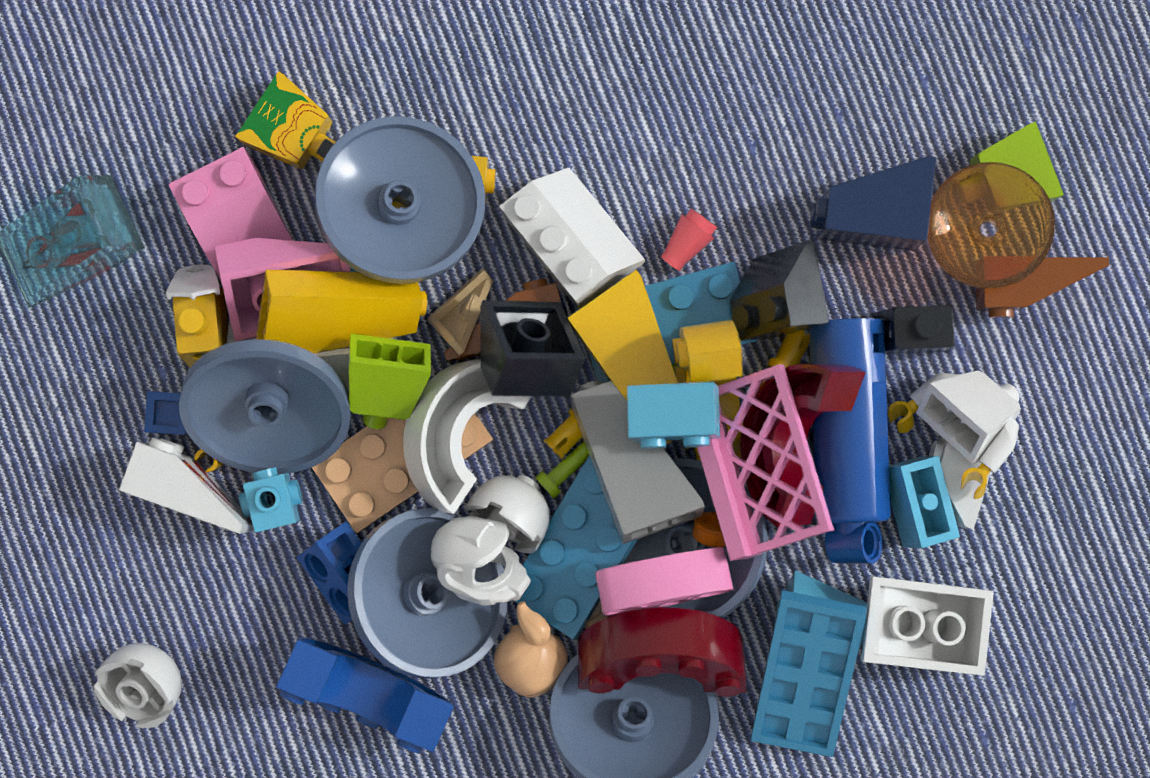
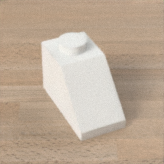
M941 437L940 441H934L929 456H939L957 526L974 529L984 495L979 499H973L974 492L981 484L976 480H971L961 490V479L967 469L978 468L981 463L977 461L972 464ZM990 472V473L988 474V476H987V484H988V480H989V477H990L991 472Z

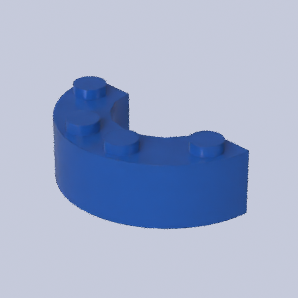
M299 637L276 685V688L281 689L280 696L293 703L303 705L305 700L336 713H340L343 708L357 714L355 720L368 727L378 729L380 725L394 737L399 738L397 741L399 746L418 754L422 748L434 752L454 708L453 703L447 698L409 676L347 649L306 637Z

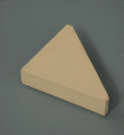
M484 269L475 274L427 319L459 356L465 351L479 317L482 300H486L493 283V279Z

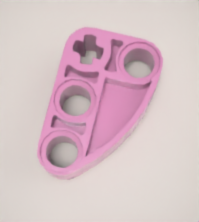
M724 547L666 555L595 572L603 615L607 616L637 609L672 606L734 590Z

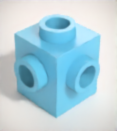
M274 467L252 473L254 481L243 484L245 492L239 493L240 505L244 517L251 516L255 533L301 521L297 505L303 503L302 494L297 479L291 480L289 473L278 475L277 468ZM269 491L275 495L276 501L274 505L269 504L267 501Z

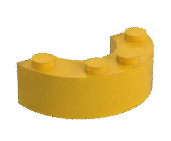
M733 320L680 327L679 338L672 339L675 364H679V366H674V373L678 383L714 382L717 386L737 380V377L742 376L741 344ZM733 393L720 396L719 403L723 415L734 420L740 409L739 396ZM726 424L727 430L729 432L731 426ZM738 431L732 447L735 455L741 458L740 443L742 432ZM686 447V449L694 448L696 460L701 461L697 447Z

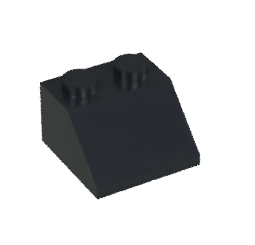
M807 240L752 260L730 299L732 320L740 342L777 338L829 323L814 240Z
M482 300L480 306V367L491 395L571 396L586 359L561 303Z

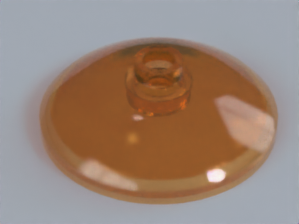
M985 162L974 164L951 175L934 194L931 201L927 236L928 245L940 267L948 275L963 284L982 289H997L1011 286L1031 275L1046 258L1055 233L1053 207L1043 187L1025 171L1004 163ZM985 223H991L996 228V234L986 237L981 233L980 227Z

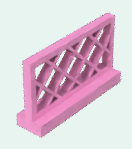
M778 364L718 386L719 397L733 393L744 400L734 420L723 415L719 403L720 439H709V446L697 447L730 561L748 559L766 551L833 531L832 522L784 365ZM775 377L779 394L771 407L756 399L755 396L762 381ZM750 386L747 393L740 390ZM751 404L769 413L759 434L742 425ZM782 406L784 407L785 414L780 412ZM776 418L787 422L791 430V436L785 448L767 439ZM726 424L731 426L729 432L727 430ZM738 431L756 440L746 461L736 456L732 447ZM763 445L782 454L772 475L754 466ZM795 447L798 455L792 453ZM789 459L800 464L804 473L798 489L779 480ZM738 465H740V466L743 467L741 473H740V470H739ZM750 472L768 481L759 502L746 494L744 485ZM776 486L794 496L785 516L766 507ZM807 488L809 490L810 496L805 494ZM801 500L814 507L819 525L805 529L792 521ZM750 506H752L753 508H755L753 514H752V511H751V507H750ZM764 513L781 524L772 540L761 543L756 526ZM788 527L796 531L794 533L785 535Z

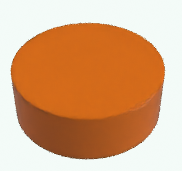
M704 512L701 517L694 520L692 535L696 541L709 547H726L716 512Z

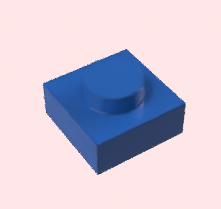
M147 391L145 433L188 435L179 413L181 393Z

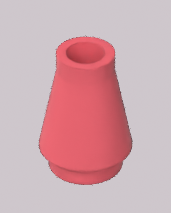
M691 208L686 216L681 214L669 243L660 257L672 267L681 271L687 262L715 239L712 234L718 227Z

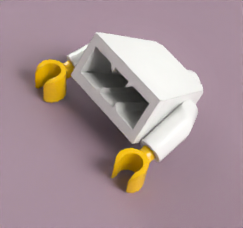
M981 371L965 374L938 373L910 395L912 399L908 403L904 401L892 403L888 410L889 421L893 422L897 417L905 416L898 421L897 430L899 433H907L914 426L913 414L916 412L918 416L969 462L973 464L979 461L981 463L979 467L967 469L961 479V490L971 480H976L981 484L977 487L973 499H979L986 492L988 474L991 471L996 473L1015 447L1019 431V424L1016 418L1021 410L1018 403L1019 393L1011 384L997 385Z

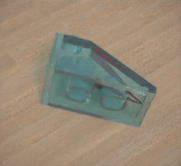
M111 175L77 176L0 231V248L28 308L35 307L117 267L145 248Z

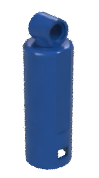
M870 318L829 320V323L809 328L810 364L850 365L866 373L852 411H824L815 418L812 424L814 466L819 483L824 487L822 493L834 529L833 531L826 532L825 549L829 560L835 564H873L878 561L882 551V535L879 527L874 522L887 521L891 515L884 320Z

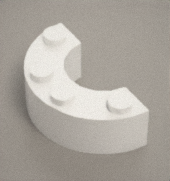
M480 359L456 363L435 375L426 384L410 418H407L405 423L403 449L409 476L415 488L434 509L450 514L456 512L477 480L466 467L461 453L462 434L468 420L480 408L492 403L504 408L524 409L532 397L492 396L480 367Z

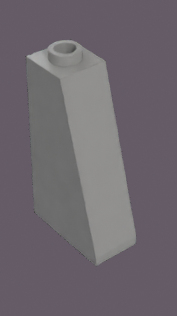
M591 381L579 386L576 389L577 392L571 394V407L622 544L701 517L705 507L702 498L663 448H640V442H635L628 438V402L613 382L608 381L601 384L600 381Z

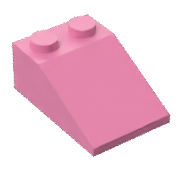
M244 147L168 184L187 223L220 281L221 277L214 246L252 238L294 241L251 154Z
M252 238L214 246L235 342L256 337L265 270L351 272L350 267L334 253L328 243Z

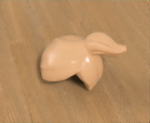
M522 601L517 605L519 624L512 625L510 632L498 644L494 654V667L499 678L514 692L527 698H533L543 695L554 688L559 675L568 664L567 649L560 637L552 634L546 619L539 613L532 611L525 601Z

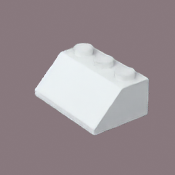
M570 168L532 180L499 206L507 222L578 309L587 305L645 262L643 256Z

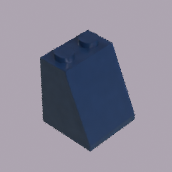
M923 157L831 186L822 197H818L817 203L812 205L810 228H816L815 239L909 251L915 250L927 241L936 157Z

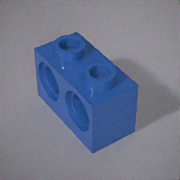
M347 522L335 528L296 557L344 625L352 621L348 604V578L351 564L361 545V541Z

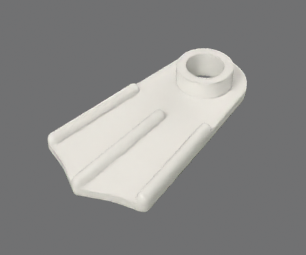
M191 265L178 269L166 291L167 299L170 300L172 297H190L192 300H195L196 296L216 293V295H219L220 286L215 270L211 265Z

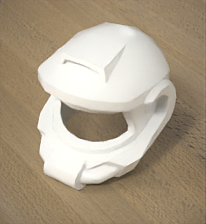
M475 516L453 518L437 530L432 540L431 559L437 569L439 581L446 589L453 591L457 597L479 605H494L498 602H508L510 600L517 601L531 583L527 570L519 562V556L505 546L509 538L506 523ZM489 562L505 566L504 572L498 578L484 583L475 581L476 568L482 567Z

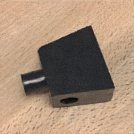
M953 305L893 307L873 313V319L884 320L885 354L954 351ZM890 322H891V326H892V335H891V338H890V335H889V323H890Z

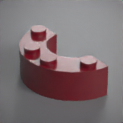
M796 364L785 367L806 440L815 418L822 412L852 411L866 373L865 371L843 364ZM775 377L766 380L760 386L755 396L756 399L771 407L779 394ZM751 404L743 426L759 434L769 413ZM782 406L780 412L785 414L784 407ZM776 418L767 439L785 448L791 436L789 424ZM741 433L740 451L741 459L746 461L756 440L744 433ZM763 445L754 466L772 475L782 454ZM795 447L792 453L798 455ZM789 459L779 480L798 489L804 477L801 465ZM750 472L746 485L752 498L759 502L768 481ZM776 486L766 507L785 516L794 496ZM807 488L805 494L810 496L809 490ZM801 500L792 521L798 525H810L815 513L814 507ZM763 513L765 518L775 527L780 526V522Z
M658 607L618 613L594 623L580 636L578 641V689H589L593 693L604 694L613 690H621L626 682L636 677H651L660 673L679 674L686 678H694L703 685L704 692H716L717 695L722 697H732L740 693H746L743 636L739 629L729 621L719 616L693 609Z

